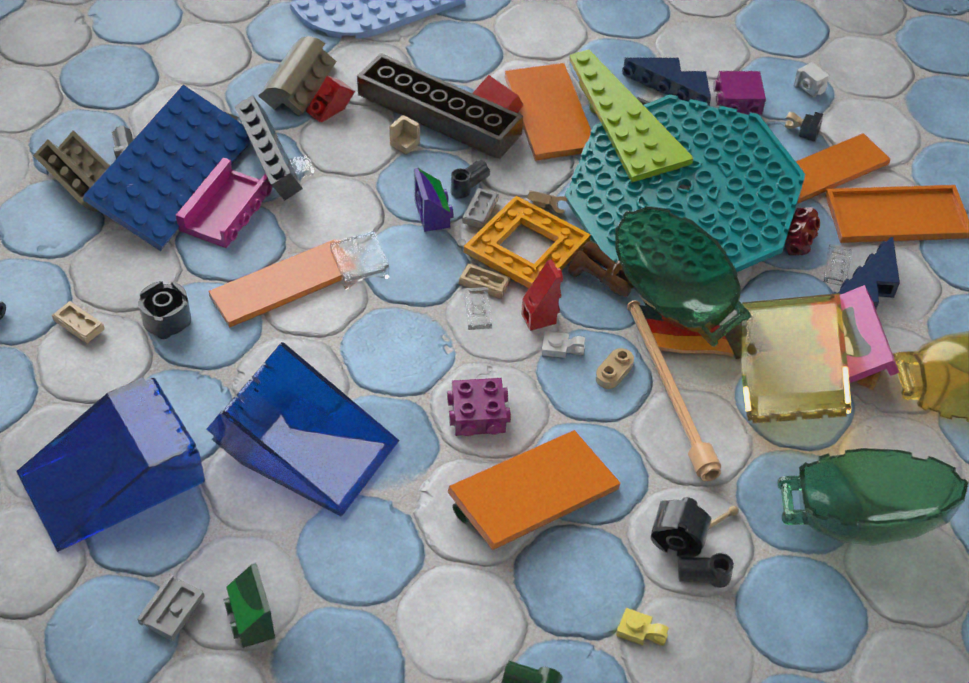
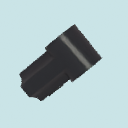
M479 160L465 169H455L451 174V194L456 198L467 197L472 187L490 176V169L487 163Z
M716 553L711 558L679 557L678 579L679 582H703L722 588L731 581L734 563L732 558L724 553ZM715 569H723L725 572H718Z

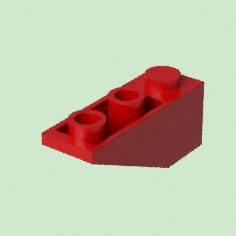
M552 259L547 260L522 298L521 314L530 331L557 323V314L560 313L559 298H561L560 285L563 282V274L560 268H556Z

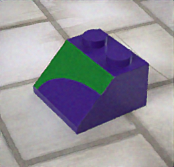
M414 168V201L423 231L450 228V218H454L452 205L447 203L449 202L447 189H443L441 181L419 168Z

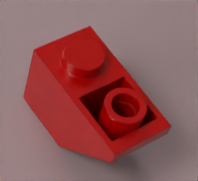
M327 75L306 112L322 123L343 111L355 91L341 80Z

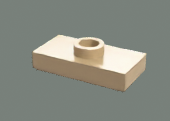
M71 301L52 315L53 321L86 344L105 330L102 322Z

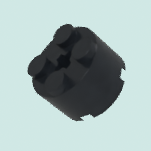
M163 281L148 285L141 291L138 306L143 325L148 332L157 335L160 339H168L171 335L181 332L190 325L191 313L187 293L181 285L175 282L163 284Z
M684 497L682 500H663L659 504L652 527L651 541L657 548L666 553L668 549L677 551L676 556L696 557L701 553L705 545L712 518L705 510L697 506L698 503L693 498Z

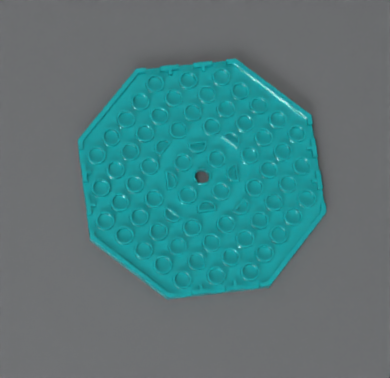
M667 95L644 104L646 109L692 155L693 164L632 183L602 123L593 125L588 142L586 141L581 159L575 168L565 197L567 198L568 206L585 232L591 234V241L598 244L600 249L615 263L620 260L623 266L629 270L702 288L782 253L804 183L805 173L759 114L751 112L749 115L737 113V109L724 106L719 108L707 106L706 102L692 99L689 102L683 101L674 95ZM685 185L689 186L690 188L688 191L687 189L679 188V186Z

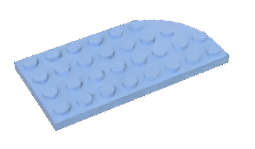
M295 0L290 2V9L305 26L313 31L320 30L326 32L327 36L342 39V36H356V39L375 36L464 4L465 0Z

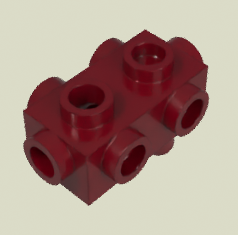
M813 207L796 208L785 242L789 255H806L811 251L810 246L813 243V239L818 236L817 230L820 228L819 214Z

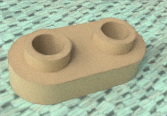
M624 348L613 350L597 368V384L606 389L615 388L632 369L634 363L633 354Z

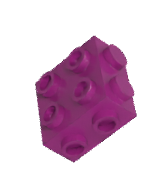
M719 71L718 78L714 79L713 90L717 92L716 106L737 109V113L749 115L750 112L762 115L766 96L760 71Z
M502 378L452 380V390L447 391L448 406L453 405V411H449L450 426H455V436L506 433V423H511L510 407L505 408V402H508L507 387L503 388Z

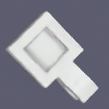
M545 331L542 356L566 358L567 353L584 355L585 337L575 336L569 339L568 333Z

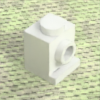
M811 62L797 69L793 86H800L812 97H815L826 91L829 75Z

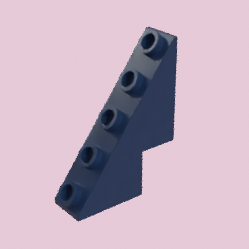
M624 58V66L622 68L624 76L665 95L678 96L679 100L689 102L692 99L706 102L707 106H710L711 94L706 71H681L679 58Z
M890 237L887 242L882 241L876 253H871L866 259L864 266H858L850 280L847 278L841 285L840 291L838 293L833 292L829 299L863 285L867 288L876 310L879 304V297L894 298L900 284L893 237Z

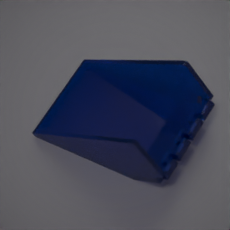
M281 342L264 362L265 364H262L252 376L253 380H248L237 393V397H234L206 430L214 436L211 439L243 466L341 517L400 440L287 344Z
M144 377L106 393L16 471L57 552L205 482L200 453L196 448L194 440L186 430L156 378L145 380Z

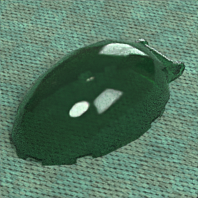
M645 206V208L633 212L629 210L624 213L622 220L615 228V251L625 276L650 310L671 325L686 331L698 332L712 347H715L718 344V340L744 320L748 321L752 317L748 309L739 301L741 286L735 266H733L727 257V253L715 238L694 221L686 217L676 216L669 209ZM734 310L737 312L735 316L729 319L726 323L720 326L713 333L709 331L712 328L719 325Z
M860 448L845 450V454L830 456L827 453L819 456L818 461L812 463L805 462L799 467V476H782L777 480V485L782 495L784 512L781 517L784 524L808 525L816 532L839 542L875 546L919 537L949 523L965 501L968 481L962 479L955 472V467L931 456H928L926 460L912 457V452L903 450ZM792 491H799V510H794Z

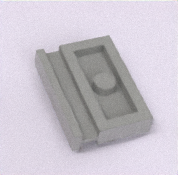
M169 575L137 618L138 623L173 641L205 597L204 592Z

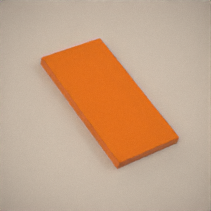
M559 63L506 70L505 80L508 88L518 94L524 104L518 114L523 116L522 127L534 160L582 154L586 141L588 142L591 135V128L565 64Z
M956 185L827 189L825 194L840 243L888 241L890 237H893L894 241L969 239V218Z
M573 430L450 485L448 494L490 548L494 550L619 490L621 483L579 434Z

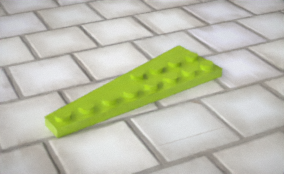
M590 49L569 55V61L631 183L693 164L692 155Z

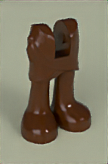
M589 241L584 246L583 251L580 250L576 254L568 269V273L575 277L581 275L583 271L588 272L600 280L601 283L608 286L611 291L624 297H628L631 293V288H635L641 281L640 277L624 267L620 260L615 263L593 241ZM595 262L599 263L600 265H602L603 267H605L607 270H604L602 267H600V266H599L598 264H596Z

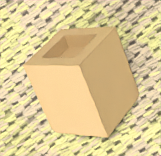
M402 115L390 125V146L407 155L420 144L419 123Z

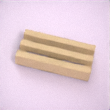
M468 263L459 278V285L502 299L503 293L506 292L507 286L510 285L511 278Z

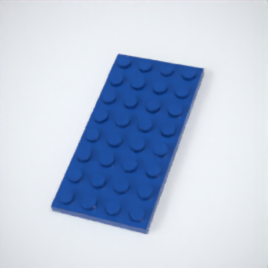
M183 84L84 194L83 201L159 251H162L179 230L180 226L177 224L176 214L222 158L231 160L232 165L251 142L242 123Z

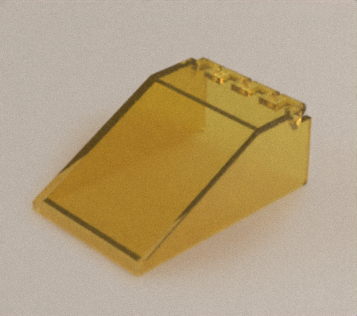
M840 293L742 302L741 375L748 421L752 420L753 424L769 423L771 419H776V422L796 421L797 417H802V420L822 419L823 415H828V418L847 417L846 413H852Z

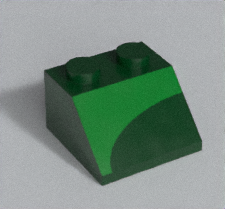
M256 563L251 564L226 586L228 598L223 599L227 615L233 614L235 621L230 623L234 639L240 638L242 648L275 639L271 611Z

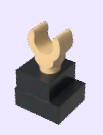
M788 112L786 117L788 120L785 127L788 129L801 127L799 137L815 142L821 130L823 114L815 112L814 116L806 114L804 119H801L796 113Z

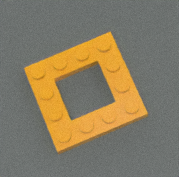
M515 196L464 245L463 253L530 288L547 260L552 259L556 268H560L562 271L590 241L591 234ZM521 224L554 241L552 246L534 264L500 246Z

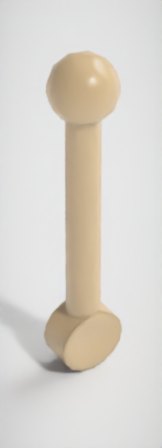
M730 506L726 513L711 521L709 529L729 516H736L739 512L738 507Z

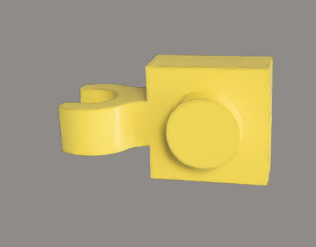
M626 608L616 636L642 646L645 639L664 646L668 637L669 627L658 623L651 624V616Z

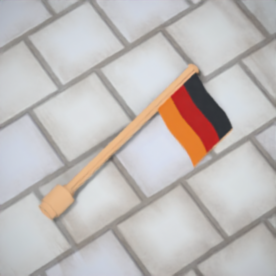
M633 300L628 303L627 309L634 318L692 445L688 456L695 472L703 481L714 480L721 474L719 459L712 445L702 442L660 350L683 354H719L733 357L734 353L713 312L700 309L644 306L639 301Z

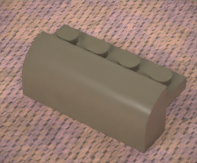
M303 37L292 46L258 96L274 110L284 103L296 115L300 116L304 113L337 61L323 49L325 46L323 41L315 37Z
M74 130L59 147L47 139L33 156L81 205L91 211L99 212V210L83 201V197L109 168L110 164Z

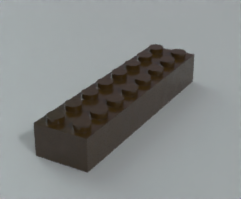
M382 53L357 75L359 96L499 160L522 135V115Z

